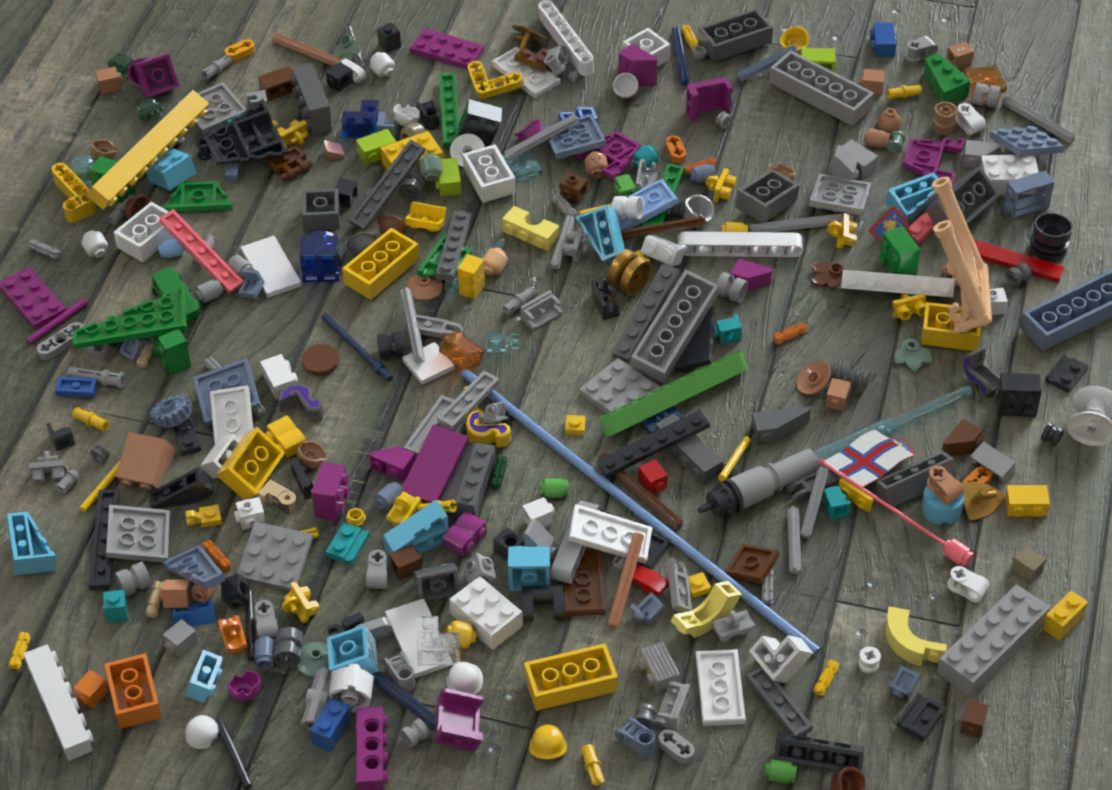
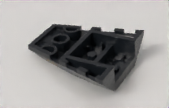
M264 99L258 101L259 104L253 108L249 107L246 109L245 113L239 117H233L228 124H222L204 136L216 165L288 154L282 138L280 139L274 127Z

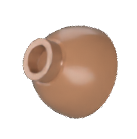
M888 108L880 114L877 124L885 131H895L901 127V118L895 109Z

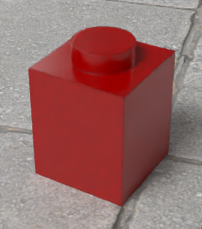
M656 459L639 466L638 479L652 494L667 488L668 475Z

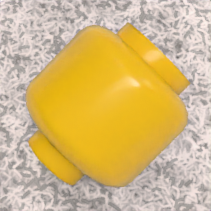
M454 620L450 625L446 626L445 641H448L450 647L467 649L471 643H475L476 630H473L470 622Z

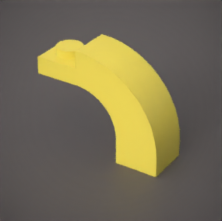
M729 581L715 583L710 594L702 604L692 611L675 614L671 622L677 627L679 632L683 634L690 633L694 638L699 637L713 629L712 621L728 615V612L738 602L741 593Z
M889 606L885 632L887 641L893 651L905 661L918 666H922L923 660L939 663V658L946 652L947 645L925 641L916 637L908 627L910 610Z

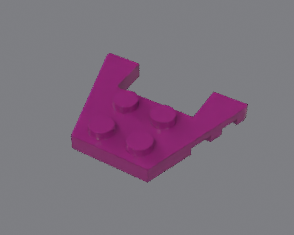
M615 132L604 136L607 146L596 150H589L582 154L571 155L580 160L594 151L606 155L607 161L611 162V164L602 169L603 175L614 181L615 177H618L634 159V153L641 147V144L620 132Z
M943 138V141L910 139L903 161V168L921 176L934 172L938 178L949 177L953 185L955 173L938 170L943 151L962 153L965 138H958V141H950V138Z

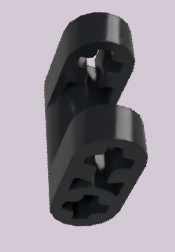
M563 584L521 586L523 621H534L533 604L553 603L554 620L565 619Z

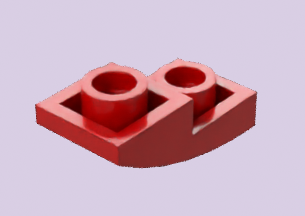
M636 565L631 583L641 585L643 592H652L654 595H660L669 586V580L649 568Z

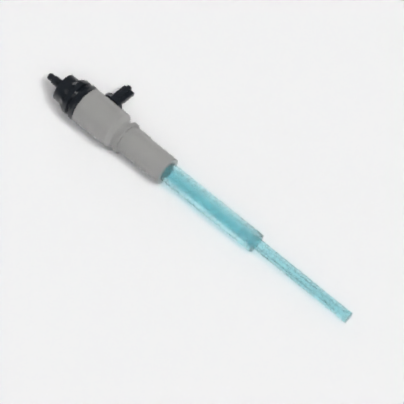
M968 385L898 417L893 419L886 417L814 450L805 449L776 463H767L764 467L756 466L745 472L732 469L727 480L717 484L714 490L707 492V503L698 507L697 510L699 513L710 510L715 516L738 513L772 497L774 491L779 492L784 486L799 480V478L818 471L820 459L826 460L841 452L867 432L877 430L884 436H889L896 432L897 427L972 394V390ZM724 464L723 468L720 469V473L722 472L726 464Z

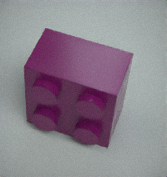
M163 53L133 64L144 97H150L180 86L169 54Z
M322 462L312 490L315 518L338 521L340 514L344 513L345 499L349 498L351 488L348 487L349 474H346L345 465Z

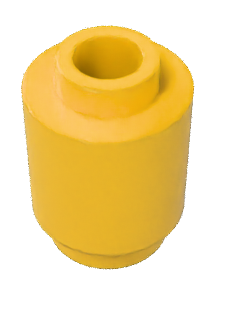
M726 221L725 225H722L721 232H748V225L742 222Z

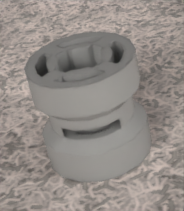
M420 719L413 721L410 727H404L400 730L403 741L410 748L415 747L418 741L425 740L430 736L427 726Z

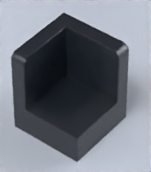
M50 423L46 424L49 437L56 451L75 445L70 427L54 431Z

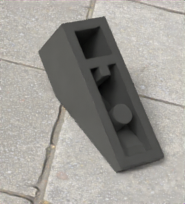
M810 406L753 413L752 429L756 443L776 441L807 424L810 421Z

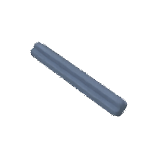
M792 45L737 72V79L742 82L772 67L790 50L798 54L796 46Z

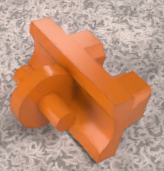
M236 615L227 620H218L227 653L231 652V655L243 653V649L247 648V643L239 616Z

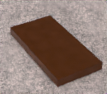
M586 547L572 583L562 582L565 617L606 615L601 550Z

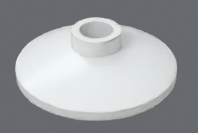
M460 135L451 144V158H457L458 165L463 167V154L468 150L474 151L485 148L484 144L476 135Z

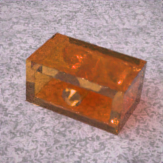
M459 331L444 335L439 348L440 353L464 370L480 366L485 352L482 347Z

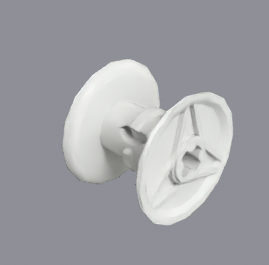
M1086 386L1079 389L1073 397L1074 407L1079 413L1073 415L1068 421L1067 430L1076 441L1085 445L1102 446L1112 441V421L1110 420L1112 418V391L1100 386Z

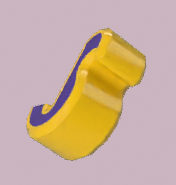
M478 410L468 415L466 419V434L472 444L482 443L489 445L495 442V446L499 448L505 447L510 443L511 432L507 424L479 425Z

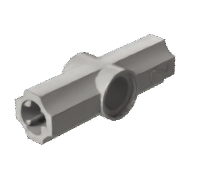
M328 668L317 670L312 688L307 691L306 708L301 725L308 731L312 729L329 701L331 672Z

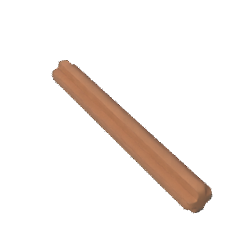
M274 33L272 35V42L331 66H335L342 61L341 58L281 34Z
M638 532L632 535L608 620V625L615 628L620 625L644 540V535Z

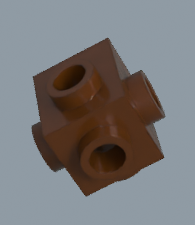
M568 173L559 183L560 194L566 199L580 203L587 193V179Z

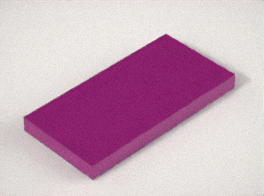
M433 424L402 486L403 491L413 497H420L421 501L426 503H432L436 499L440 500L469 441V437Z

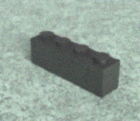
M675 414L670 415L656 424L655 431L679 420V418ZM697 435L667 448L669 453L674 455L681 465L687 467L692 472L694 478L699 479L703 484L720 475V469L723 468V460Z
M941 451L876 480L878 497L892 507H896L905 501L923 494L927 486L930 468L933 466L944 467L956 479L954 458Z

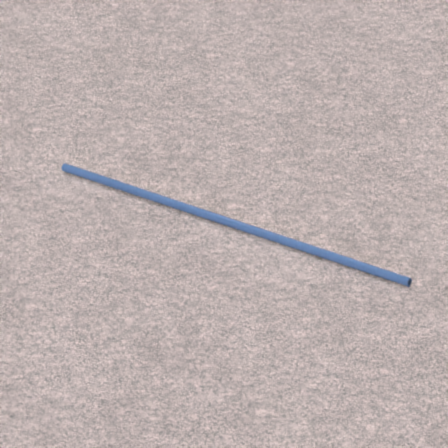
M464 369L461 373V376L469 383H472L477 378L468 369ZM493 390L487 396L494 403L504 402L508 414L664 538L669 539L674 546L718 581H729L741 593L740 598L786 635L801 638L813 652V656L820 652V647L499 393Z

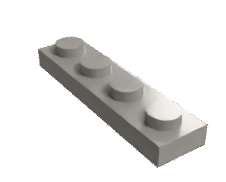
M483 371L437 417L438 423L454 431L500 384L499 378Z

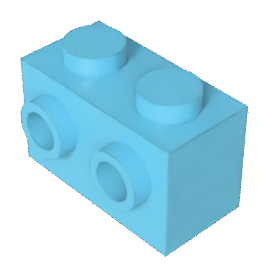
M203 650L184 696L201 703L205 702L207 696L212 697L216 687L213 681H218L223 670L219 668L223 657Z

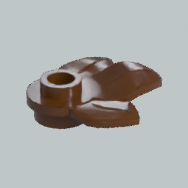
M826 262L813 264L812 269L817 274L813 278L812 283L818 286L827 284L830 288L839 286L842 270H845L844 266L840 263H832L830 265Z

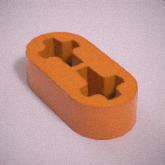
M676 135L668 136L666 138V150L671 161L677 164L683 163L686 160V150L681 138Z
M978 466L963 482L989 484L992 472L984 466Z

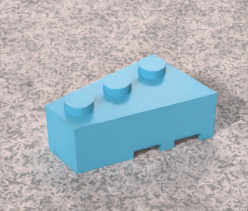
M933 172L888 189L885 204L889 209L895 205L909 224L939 198L932 187V183L938 177Z
M605 205L575 217L591 240V244L601 260L611 265L615 257L625 250L616 210Z
M437 499L383 535L384 548L389 556L390 553L411 544L415 551L420 553L443 544V536L448 531V517Z
M29 513L7 514V530L14 576L56 571V555L48 547L46 539L39 533V529Z

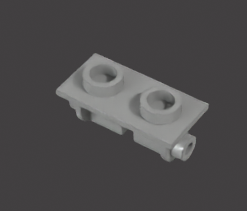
M504 402L487 405L485 414L479 415V417L485 418V422L492 424L509 419L508 416H505L506 404Z

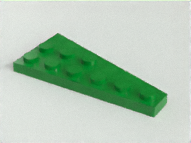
M179 287V291L169 294V292L162 294V298L155 301L147 300L125 309L123 314L118 316H108L107 320L101 323L93 322L74 330V348L80 349L164 335L177 329L181 332L187 331L185 287Z

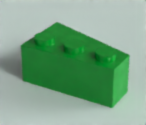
M939 52L925 58L923 75L930 88H933L935 97L940 102L954 103L969 95L971 80Z
M169 266L152 274L151 293L153 295L157 294L162 298V294L167 292L172 294L179 291V287L184 286L186 290L187 323L199 317L200 304L196 299L192 298L189 287L182 283L181 275L177 270L175 271L172 266Z

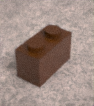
M290 66L258 76L260 90H265L267 101L292 93L294 85H292L290 75L293 74Z

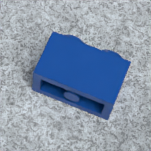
M894 22L873 23V29H870V39H873L871 40V50H874L875 57H895L896 37Z
M333 698L329 699L310 730L312 745L329 752L333 751L352 719L349 704Z

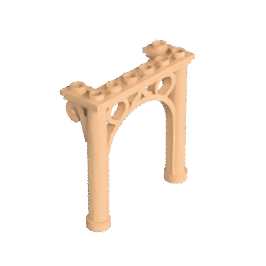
M941 177L932 183V187L940 198L948 220L939 222L934 226L933 230L936 237L940 239L947 255V270L952 275V279H955L954 287L959 285L961 289L962 312L956 313L959 310V303L955 302L949 307V317L954 321L955 333L967 332L972 328L985 326L992 322L989 270L987 263L985 264L982 261L951 188L950 178Z

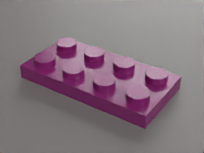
M427 28L423 29L410 46V53L468 70V64L472 61H477L484 52V45Z
M30 267L0 281V290L35 330L48 324L66 311L65 306Z

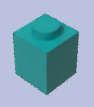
M124 590L103 592V605L107 623L128 621V604Z

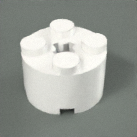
M349 664L348 667L334 670L331 673L329 699L333 698L349 704L350 708H352L351 712H357V708H368L372 698L374 677L367 671L360 669L361 667L358 664Z

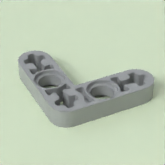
M79 322L72 323L40 343L37 347L39 358L50 360L73 345V331L84 327V325ZM60 339L66 340L64 343H57ZM106 344L81 348L95 360H103L108 356Z

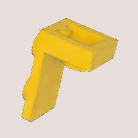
M841 478L839 480V487L842 493L846 494L847 499L868 513L872 511L873 498Z

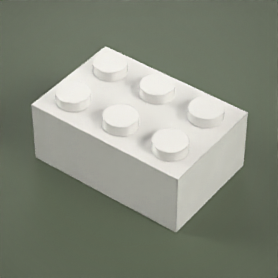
M496 145L463 154V169L482 203L515 194V177Z
M982 155L980 167L1000 195H1005L1009 181L1038 173L1035 155ZM1035 190L1022 194H1035Z
M150 202L114 231L117 248L142 263L159 250L158 244L174 238L159 223V218L169 211Z
M481 576L449 599L450 614L458 621L470 622L473 630H476V636L492 650L523 627L522 611Z

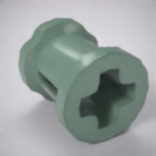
M893 131L890 134L891 141L888 143V151L895 154L902 152V144L906 139L903 132Z

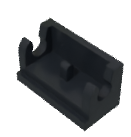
M592 280L591 295L602 320L619 317V307L608 288L607 280H603L604 284L602 286H598L597 280Z

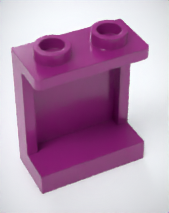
M726 77L687 85L686 113L691 122L697 121L698 113L723 108L727 114L730 113L733 86Z
M444 688L437 698L435 743L476 751L483 741V733L479 732L480 706L484 702V697L474 693L456 691L452 688Z

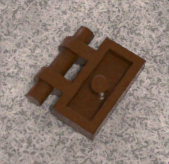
M296 145L287 149L288 154L276 155L267 160V165L276 174L284 172L280 175L282 181L291 180L296 174L304 173L313 166L311 160L304 162L306 154Z

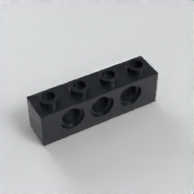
M778 732L774 759L840 771L845 767H854L861 771L865 747Z

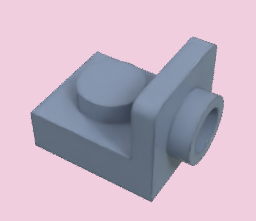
M379 112L377 132L388 129L395 138L394 124H389V119H386V112Z
M146 337L123 341L119 353L132 361H137L143 345L150 344L151 339Z

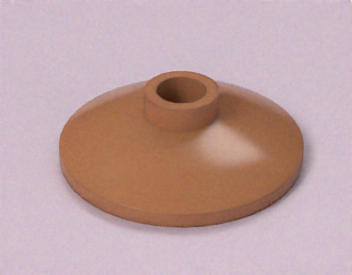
M415 275L409 279L406 287L411 290L412 298L428 301L441 294L443 283L442 280H437L436 276L419 277Z
M814 361L806 365L797 378L798 390L805 395H812L821 391L830 379V367L823 361Z

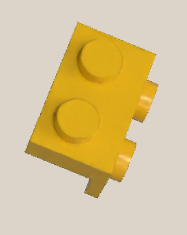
M412 202L410 213L405 218V224L413 229L425 228L430 232H437L445 225L446 208Z

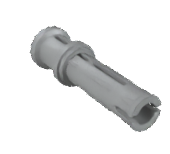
M72 366L67 371V377L96 378L98 383L106 387L111 385L123 389L126 383L125 372L95 371Z

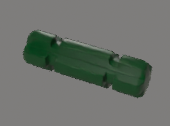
M498 455L496 458L493 478L491 480L492 489L499 490L502 487L505 467L507 465V457L505 455Z

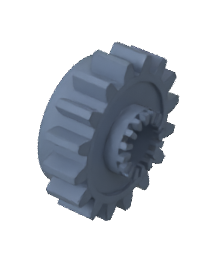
M177 394L173 398L169 396L168 399H162V403L155 404L156 407L151 409L150 415L154 424H157L158 427L171 428L186 421L192 412L193 406L188 396L185 397L183 394L179 397V394Z

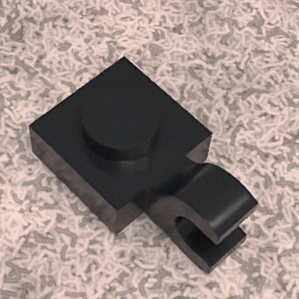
M360 611L342 620V625H330L327 628L328 634L330 635L334 632L339 634L354 629L357 625L365 623L364 616Z

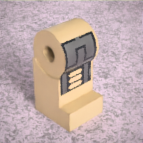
M269 480L258 492L261 504L265 507L271 504L279 508L283 514H292L297 509L296 495L272 480Z

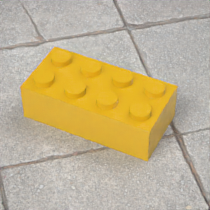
M390 228L342 268L344 284L372 300L420 259L419 244Z
M606 643L524 662V677L535 711L618 692V676Z

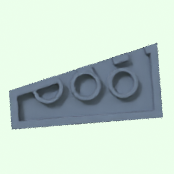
M200 545L163 562L165 569L205 589L217 587L221 582L225 581L222 571Z

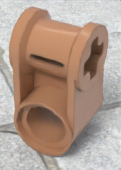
M933 466L930 468L929 478L926 483L927 487L942 503L947 505L964 494L962 484L948 473L944 467Z

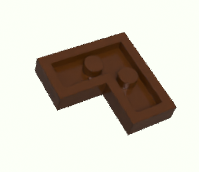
M521 48L515 54L514 61L545 72L549 66L545 65L544 59L546 58L547 51L550 49L542 48L535 54L528 49Z

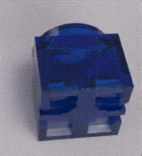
M317 230L310 232L306 236H301L299 258L303 282H339L341 260L338 235L328 231Z

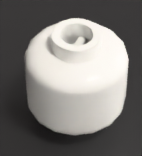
M378 52L371 57L370 68L377 76L389 77L393 74L395 63L388 54Z
M91 230L83 235L81 245L89 257L100 258L105 255L108 243L101 232Z

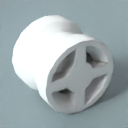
M865 647L860 651L858 666L861 671L870 674L879 669L881 654L878 649Z

